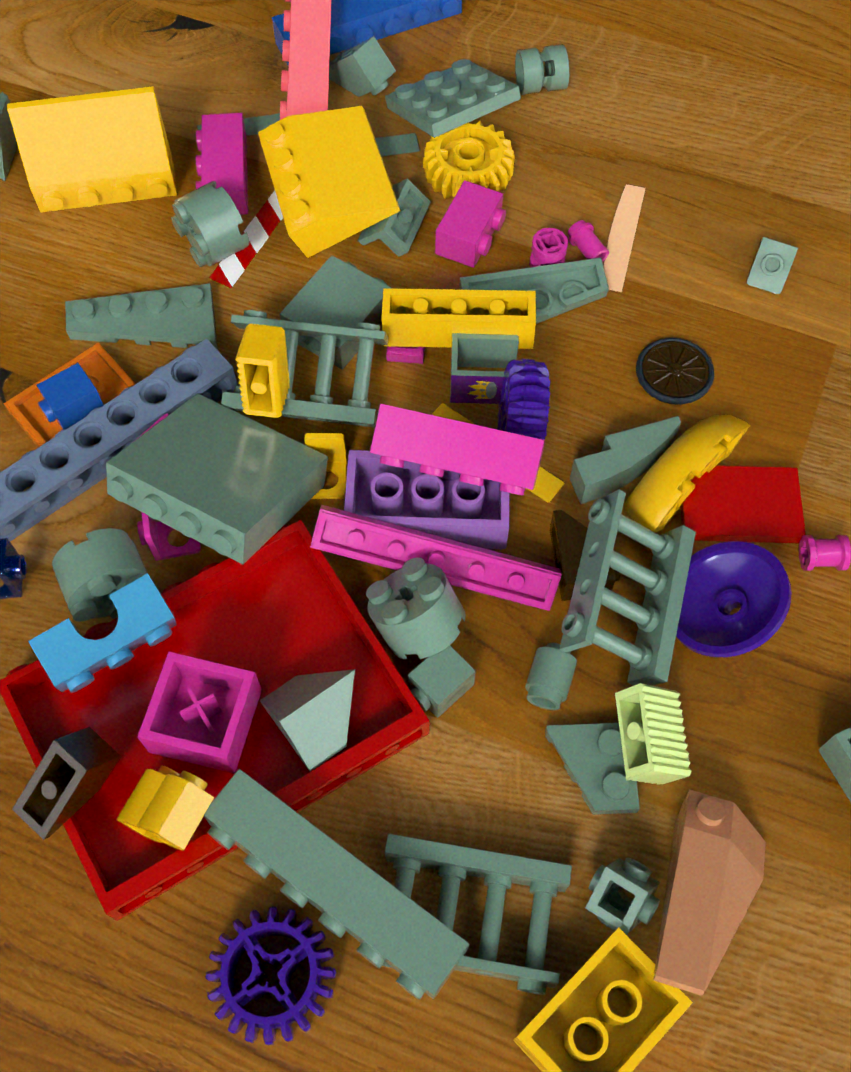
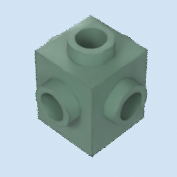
M618 858L607 866L602 864L594 874L589 885V890L593 891L585 909L597 915V918L609 928L616 930L619 927L625 934H628L640 922L647 925L652 919L660 903V899L654 896L660 882L650 876L652 872L644 864L631 858H626L625 861ZM623 888L634 894L635 897L630 898L626 896Z

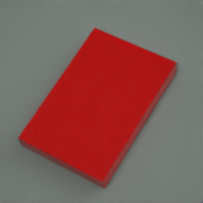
M716 466L709 473L706 471L700 478L695 476L691 480L695 484V488L680 506L681 523L696 532L694 541L799 544L802 536L806 535L798 468Z

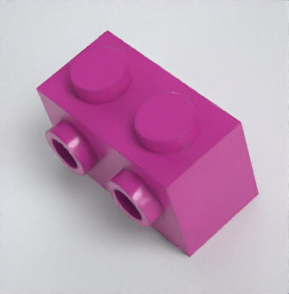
M464 180L436 229L435 254L474 268L480 256L487 255L492 243L494 230L499 231L504 223L506 210L502 209L503 193Z

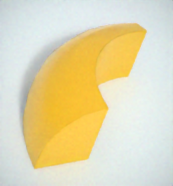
M714 415L692 425L674 441L641 479L624 503L626 512L635 522L655 533L664 529L675 512L694 490L695 484L691 480L695 476L700 478L706 471L709 473L722 460L727 458L750 425L732 415Z

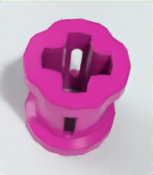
M803 535L799 543L801 568L803 571H812L814 567H835L837 570H847L851 563V544L848 536L837 535L835 539H814L812 535Z

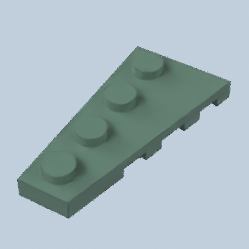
M601 258L460 277L459 283L460 290L536 291V324L606 297L609 290Z
M210 283L65 301L66 332L71 340L117 343L119 339L134 340L139 345H151V341L171 343L172 347L187 348L188 344L197 345L207 338L218 350L213 293Z

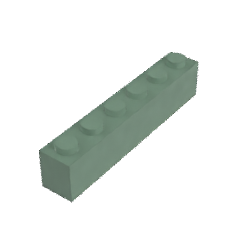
M239 769L204 814L205 819L212 826L207 833L227 850L233 844L237 845L248 854L243 860L245 864L264 879L271 872L285 884L280 891L301 908L309 902L320 910L322 915L318 921L336 936L341 938L345 932H348L361 943L357 948V952L380 969L384 962L400 973L396 982L418 1000L422 998L424 993L434 1000L468 950L469 943L242 770Z

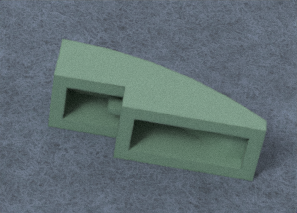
M676 416L605 436L601 452L574 459L570 481L580 504L604 497L626 486L645 473L674 443L681 424L679 417Z

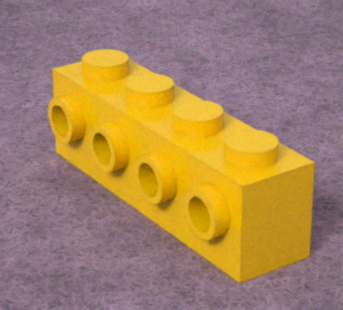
M383 288L382 331H385L388 336V345L384 346L452 348V333L518 335V349H533L536 326V291Z

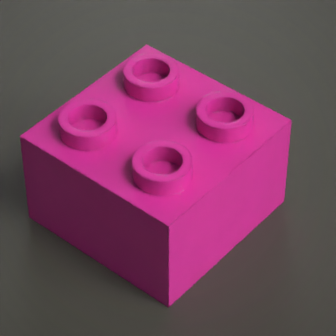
M168 652L137 738L149 753L235 774L262 691L256 673Z

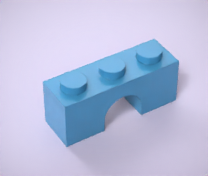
M148 573L109 595L117 609L118 622L115 629L108 636L98 640L84 638L68 618L28 641L55 688L61 692L67 689L71 693L76 692L93 682L95 678L92 674L102 668L109 666L110 669H115L134 657L132 651L143 644L148 643L151 647L172 635L171 628L177 625L175 617Z

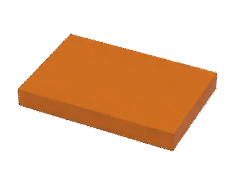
M99 342L3 403L8 412L38 448L54 438L63 429L57 420L50 423L39 407L38 402L42 401L43 397L36 386L37 384L79 363L97 389L104 405L119 396L124 389L136 385Z

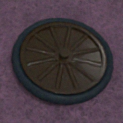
M665 338L652 342L643 349L637 359L636 375L643 389L657 400L669 404H687L700 399L709 391L714 380V366L707 353L698 345L680 338Z

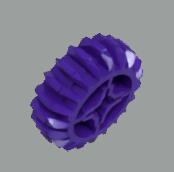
M534 359L511 360L504 371V379L502 380L497 430L545 440V436H547V423L549 422V398L551 393L549 391V371L544 362H536Z
M270 907L267 912V922L264 923L257 910L251 911V927L246 928L239 919H236L233 922V927L239 935L234 940L225 933L219 936L220 942L228 947L225 954L218 951L210 953L209 958L221 964V969L206 972V979L210 982H221V986L208 992V999L212 1002L225 999L226 1002L216 1010V1017L223 1020L234 1013L235 1015L228 1027V1031L233 1034H237L247 1023L245 1040L248 1042H255L260 1028L264 1029L263 1038L266 1045H274L277 1028H281L285 1041L290 1042L294 1040L291 1024L297 1021L299 1027L304 1032H308L312 1027L304 1016L306 1012L310 1009L319 1017L325 1014L323 1007L315 1002L317 996L320 995L330 999L333 997L334 991L328 986L321 985L322 979H333L336 977L335 968L321 966V963L329 961L334 957L333 950L331 948L316 950L324 942L326 936L320 930L307 937L313 925V921L309 917L304 918L297 927H294L297 917L295 910L289 909L285 913L283 921L279 922L278 909ZM277 935L291 938L299 944L292 950L287 948L279 954H269L262 948L258 940ZM246 950L252 962V971L248 979L241 984L242 988L236 992L234 984L235 970L240 957ZM260 955L268 964L271 963L275 968L278 963L282 964L283 968L278 971L277 975L280 979L279 984L285 991L284 995L276 986H272L269 982H266L265 987L261 986V981L264 980L266 974L263 970L264 965L259 959ZM308 956L310 964L309 982L303 996L298 1001L290 986V979L292 973L301 966L299 962ZM264 995H274L281 1002L286 1012L276 1016L262 1017L251 1014L243 1006L252 999L256 1001Z

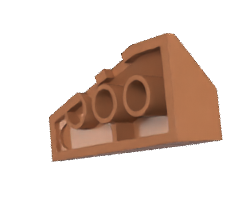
M689 789L674 825L653 980L703 996L764 877L766 842L734 802Z

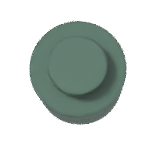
M548 643L546 647L537 648L525 686L528 691L527 700L531 704L547 710H558L561 702L567 700L577 665V659L571 655V651L566 653L560 650V644Z

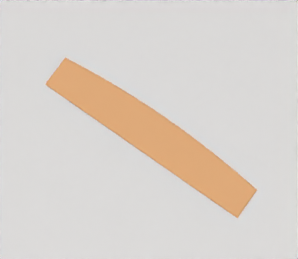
M626 184L614 216L607 244L609 255L604 261V272L609 290L622 292L645 193V188Z

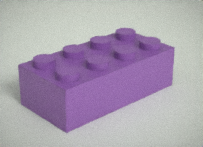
M349 450L344 511L481 548L506 549L509 532V493L499 490L501 482L485 479L483 486L459 481L461 473L445 470L443 477L419 472L421 464L405 461L404 467L400 468L379 463L381 455L370 453V451Z

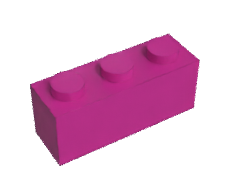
M243 114L202 115V130H196L198 151H201V155H196L197 174L199 177L201 176V181H196V189L211 181H216L215 189L222 186L226 190L240 215L248 214L247 135Z

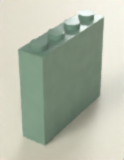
M197 393L106 462L107 494L243 565L324 487L328 456Z

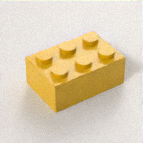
M618 927L513 1041L542 1072H632L693 1002L679 988L654 981L655 963Z

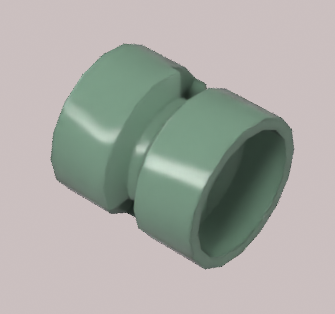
M565 45L545 46L542 52H539L537 48L517 50L515 74L521 95L539 93L542 87H545L548 92L567 89L570 74L569 59ZM543 62H545L546 77H544Z

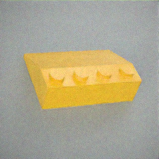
M154 86L7 104V110L29 187L40 213L177 195L175 166Z
M363 106L291 115L258 132L288 235L307 258L401 211Z

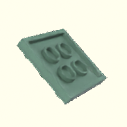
M463 59L454 62L451 68L444 71L426 74L423 80L414 84L398 86L395 92L386 95L385 99L389 110L435 138L518 101L521 97L518 85L470 60Z

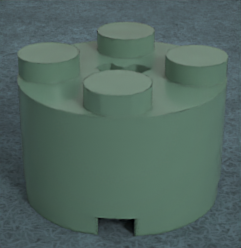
M211 181L176 199L172 205L175 216L171 217L174 228L181 237L186 235L192 245L190 248L191 255L199 267L204 265L212 266L249 246L247 232L241 235L238 225L243 223L237 207L222 186L215 189L216 181Z
M113 528L94 530L86 533L88 540L75 546L72 540L65 544L56 553L52 561L55 576L73 619L77 622L110 616L112 619L117 618V609L109 595L148 573L133 540L130 539L128 533L124 530Z
M417 557L408 560L401 569L390 574L384 580L374 582L366 591V596L369 599L367 607L369 616L392 653L402 659H407L405 654H417L419 659L441 652L458 637L460 633L458 625L461 618L465 622V610L443 570L436 565L425 563L422 558Z

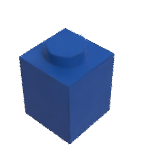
M79 363L36 385L43 397V400L38 402L39 407L50 423L57 420L62 429L71 427L85 418L93 409L104 405L97 389Z

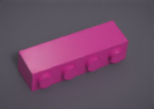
M380 404L370 453L381 455L379 463L403 468L405 461L421 464L419 469L421 473L443 477L445 470L461 473L459 478L461 482L483 486L485 479L501 482L500 491L524 496L525 488L531 490L535 488L545 440Z

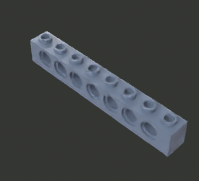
M206 338L196 346L187 348L182 355L165 366L155 369L151 375L136 385L124 389L119 396L102 407L93 409L85 418L71 427L61 430L54 438L36 450L27 452L19 461L0 472V548L106 478V462L129 446L164 414L168 413L170 415L197 393L218 403L222 400L223 392H234L235 386H238L233 366ZM32 486L30 489L23 491L25 488Z

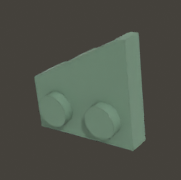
M619 723L546 726L545 737L556 748L565 763V770L571 780L577 783L581 789L582 798L593 815L626 814L639 811L637 781L626 780Z

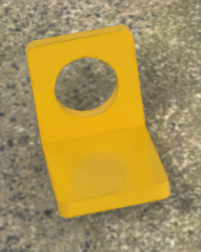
M306 433L304 437L305 445L327 455L326 472H332L338 477L336 486L331 489H321L311 499H344L347 480V453L344 434Z

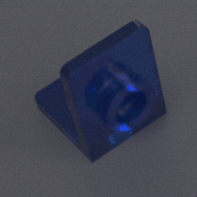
M8 538L0 539V578L4 585L0 587V599L22 597L23 579L26 578L27 574L25 558L23 555H19Z

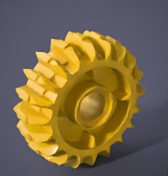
M480 120L477 124H470L468 122L435 138L431 136L430 142H426L424 149L423 168L425 169L427 183L432 184L434 192L442 191L444 199L451 196L455 197L464 180L499 192V190H505L508 181H511L515 155L514 150H512L511 140L505 139L504 131L495 132L493 124L484 127Z

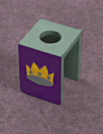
M452 333L450 403L499 404L502 380L504 379L503 371L457 370V367L506 368L511 360H517L519 336Z

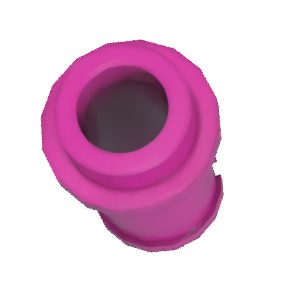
M584 220L574 223L568 230L569 243L572 246H577L587 259L601 258L603 262L608 257L609 250L604 247L594 234L593 225L586 223Z

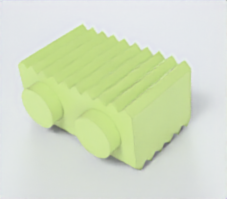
M640 683L615 693L626 780L660 785L690 776L692 770L688 767L691 762L689 761V753L686 751L688 744L684 742L687 736L683 733L685 727L682 725L684 720L682 718L683 710L679 708L681 701L678 700L679 692Z

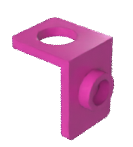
M142 512V521L137 522L140 542L142 545L148 544L156 561L196 554L201 551L200 542L191 537L183 546L175 547L168 543V536L174 528L162 522H156L155 519Z

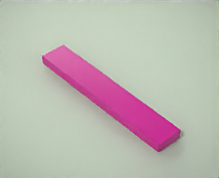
M321 505L310 546L311 548L393 570L401 569L404 563L412 558H422L425 563L441 568L449 583L453 586L547 611L551 609L562 575L559 568Z

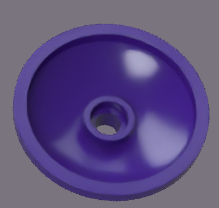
M740 541L718 543L696 552L691 556L676 634L677 639L692 651L709 657L737 656L752 651L764 644L781 627L791 604V584L781 562L765 548ZM734 608H740L737 613L729 615Z

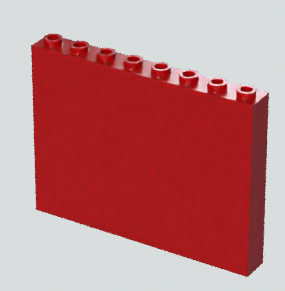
M302 520L291 525H283L243 565L228 558L220 563H211L205 566L198 575L183 583L177 582L166 587L162 591L161 596L177 623L176 626L171 628L172 635L151 647L148 643L143 644L132 651L134 657L115 669H110L109 666H106L92 674L95 680L86 687L73 693L69 689L63 692L59 691L54 687L39 659L31 664H24L13 668L5 678L0 680V694L36 769L55 739L90 727L121 755L101 789L63 824L105 914L116 921L239 848L233 844L227 850L207 833L212 826L204 816L184 851L163 842L159 843L151 840L116 820L146 769L159 771L161 766H166L179 774L182 771H187L208 784L204 791L213 796L214 799L235 775L149 753L137 738L168 652L256 673L262 691L236 772L239 769L297 813L430 734V721L321 550L310 547L312 536ZM118 617L108 623H99L92 626L82 637L98 640L108 636L115 629ZM355 669L347 747L310 772L260 700L297 675Z

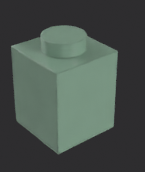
M449 645L441 652L427 657L408 674V687L422 710L426 712L429 709L438 718L474 686L476 671Z

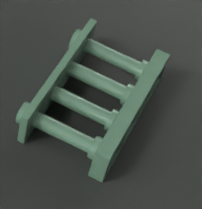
M244 310V316L232 315L231 323L239 329H245L248 324L282 327L285 330L290 388L288 389L285 405H283L284 410L281 417L375 428L378 411L370 409L371 402L367 401L374 344L388 345V336L385 331H380L379 325L357 323V328L268 319L267 313L255 310ZM299 335L321 338L315 393L310 395V401L295 400L296 394L292 393ZM336 340L359 342L352 399L348 400L347 406L333 404V398L330 397ZM240 384L235 386L234 393H222L221 405L236 412H243L241 390L239 389Z
M619 489L594 501L589 510L588 519L590 522L568 614L562 623L563 636L560 650L567 653L592 645L593 643L629 661L630 670L627 683L633 686L640 683L653 686L668 681L696 532L682 525L659 535L622 515L626 493ZM617 531L652 549L653 558L650 569L613 550ZM609 567L645 586L646 592L643 607L605 588ZM601 605L637 623L638 631L635 645L596 626Z
M388 834L385 858L388 862H394L393 868L397 870L394 887L411 899L415 873H420L421 867L439 870L438 876L442 878L436 919L452 931L460 881H465L466 875L484 878V885L488 886L478 958L463 956L454 970L517 981V990L533 994L545 995L546 987L554 988L559 984L560 973L544 971V961L552 897H557L558 891L565 892L569 887L571 865ZM512 883L530 886L529 892L534 894L525 967L496 962L506 889H511ZM384 962V964L382 965V966H385V967H390V968H392V967H391L390 965H388L386 962Z

